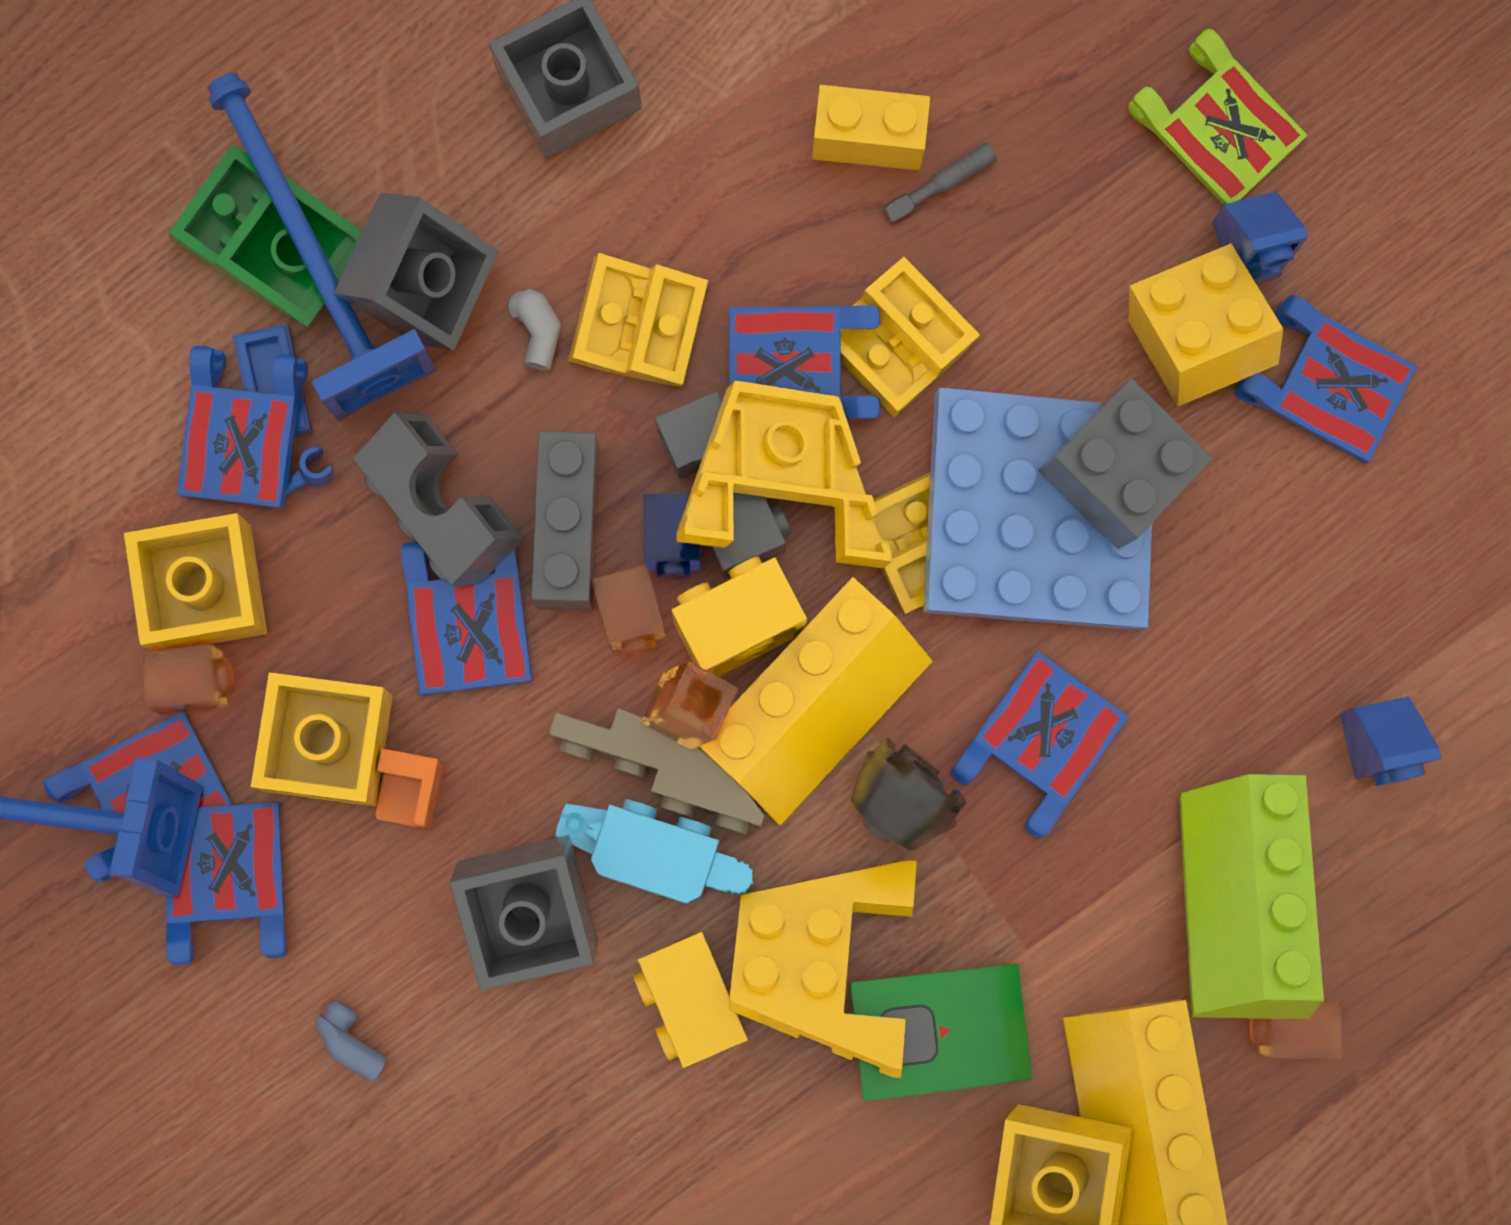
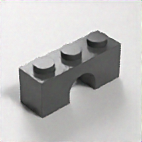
M717 391L655 418L658 434L679 479L699 470L722 404ZM733 493L734 541L726 548L709 546L724 579L730 577L728 572L732 568L751 558L759 556L761 561L765 562L785 553L786 542L783 537L791 534L788 522L778 503L769 506L765 497Z
M394 412L355 455L354 461L365 473L364 479L367 486L376 495L384 498L398 516L397 523L401 530L407 536L416 540L429 556L430 566L437 576L450 583V585L482 583L524 537L491 496L460 497L449 509L441 496L440 481L446 467L458 455L426 413Z
M539 431L532 601L537 609L593 611L595 572L593 522L594 506L598 497L599 444L596 433Z

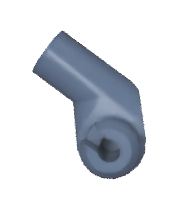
M338 1000L332 1001L328 1005L326 1013L324 1015L319 1014L316 1026L330 1056L338 1063L370 1082L374 1081L382 1071L387 1057L354 1038L348 1029L356 1021V1012Z

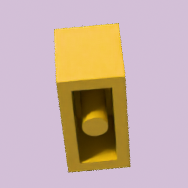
M820 85L812 159L920 171L925 151L930 96Z
M703 932L638 959L642 971L634 974L633 978L645 1006L648 1007L656 1003L665 1025L655 1028L668 1061L679 1057L682 1067L685 1068L748 1040L738 1014L729 1009L730 995Z

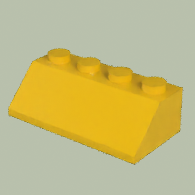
M852 577L696 743L697 748L714 760L749 794L757 806L781 826L933 661L899 619Z
M1171 999L1062 1017L1079 1117L1133 1128L1119 1225H1228L1186 1000Z

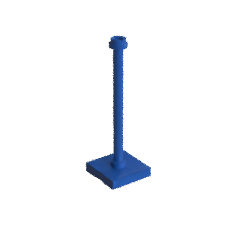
M237 73L225 74L212 81L208 86L210 93L209 102L214 110L225 109L353 356L348 363L312 381L324 405L338 421L436 371L415 329L380 347L372 346L352 305L334 294L339 280L245 101L251 93L247 82L241 80Z
M135 757L124 812L0 796V820L118 835L109 874L157 895L179 898L203 785L159 760Z

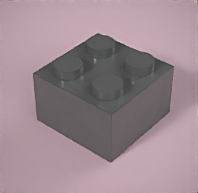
M571 0L489 42L495 68L545 159L642 109L639 85L592 0Z
M380 193L334 294L400 335L415 329L423 345L454 351L499 251L420 197Z
M1131 378L1112 392L1038 471L1117 549H1120L1138 539L1211 462L1213 457Z
M570 835L458 861L450 884L480 991L594 965L598 939Z

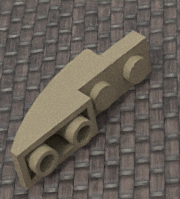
M619 708L617 709L611 730L556 712L549 735L553 740L561 742L559 752L591 762L593 753L615 759L612 769L645 779L647 770L656 772L651 792L654 796L662 798L659 808L689 818H692L695 809L717 815L714 822L715 826L741 835H747L749 826L761 829L764 814L749 794L707 754L676 733L648 719Z

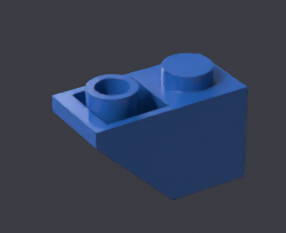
M1277 191L1223 204L1213 220L1220 247L1232 243L1256 284L1265 283L1282 275L1281 270L1294 260V255L1308 238L1305 226Z
M1409 696L1355 707L1340 713L1355 779L1373 776L1376 786L1405 781L1410 778L1426 775L1423 764L1442 759L1436 741Z

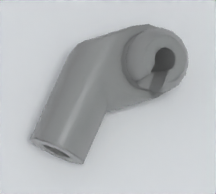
M533 289L515 292L508 302L509 313L511 317L523 322L531 333L524 365L540 371H550L561 332V322L542 293Z

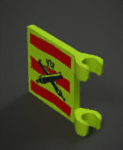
M1206 29L1195 39L1188 50L1190 56L1198 64L1214 75L1173 114L1169 112L1161 97L1151 87L1143 88L1134 96L1128 105V112L1139 123L1153 131L1222 204L1241 200L1308 135L1232 57L1221 37L1214 30Z

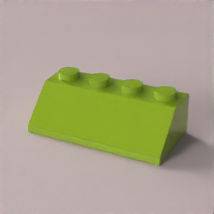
M1247 774L1182 792L1179 796L1192 1017L1309 1019L1323 1003L1324 994L1306 775Z

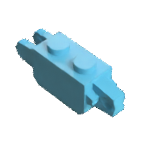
M625 799L623 808L609 804L608 810L566 803L561 813L555 836L570 835L572 845L592 855L591 861L597 873L602 877L687 905L702 898L705 886L724 893L730 891L732 895L738 894L740 896L741 893L746 894L750 886L754 885L752 880L753 869L749 868V864L746 865L743 861L737 862L736 858L718 853L719 840L709 837L712 827L684 817H679L677 826L655 820L658 809L629 799Z

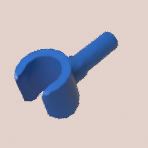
M311 447L302 453L300 470L288 479L286 497L306 485L322 487L331 481L334 474L333 465H330L320 473H313L307 469L311 462L317 461L323 455L321 447Z

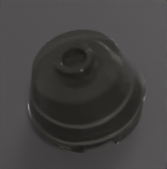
M889 737L882 742L875 752H867L851 795L853 805L864 817L863 824L873 835L885 843H889L892 840L910 851L920 848L957 825L955 817L967 804L966 799L959 790L954 789L948 795L942 789L944 783L937 776L940 771L934 765L905 744L896 751L895 744Z

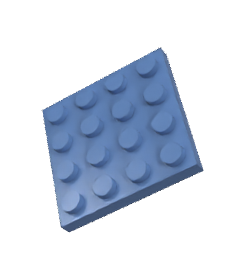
M940 387L934 392L923 613L1139 631L1148 628L1152 524L1138 539L1117 549L1038 471L1102 403Z

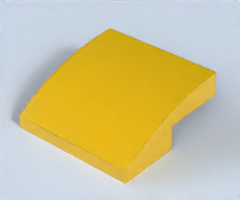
M598 253L593 259L568 361L613 374L681 387L684 382L708 280L657 264L650 269Z
M902 257L866 288L861 299L853 305H873L878 307L880 311V325L877 329H841V364L872 396L878 397L880 404L895 418L958 360L979 338L980 334L905 257Z
M930 472L873 499L879 514L874 520L881 541H888L892 553V562L880 569L904 614L924 605Z

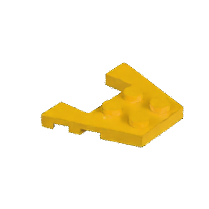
M735 380L726 389L676 533V542L726 548L734 541L733 493L832 506L835 508L836 563L884 568L892 562V553L888 541H881L874 520L879 515L872 495L865 494L857 470V466L861 464L840 398Z
M906 860L741 895L729 998L730 1011L795 1038H799L802 1035L831 1047L834 1054L851 1061L853 1057L880 1067V1073L894 1078H901L906 1019L845 1014L844 1006L852 914L859 912L913 917L917 861Z

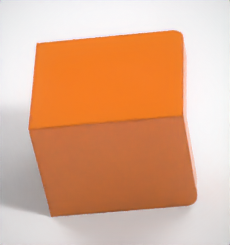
M381 748L377 771L383 774L375 817L380 821L431 830L445 763L436 758Z

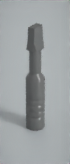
M986 142L933 174L928 183L908 195L903 193L883 207L890 222L915 210L914 206L932 195L947 192L970 178V176L997 161L995 152Z

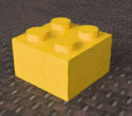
M1232 243L1129 285L1128 322L1177 407L1279 364L1283 327Z
M238 513L124 533L141 646L158 654L268 634L251 525Z
M759 556L751 558L728 572L731 577L729 581L713 589L710 588L707 582L702 583L677 597L680 605L671 610L674 626L705 685L794 640L806 627L807 617L775 557L762 563Z
M269 672L251 787L268 793L376 807L381 773L377 771L381 748L385 749L393 694L384 687Z
M1018 1104L1005 1119L990 1225H1119L1133 1128Z

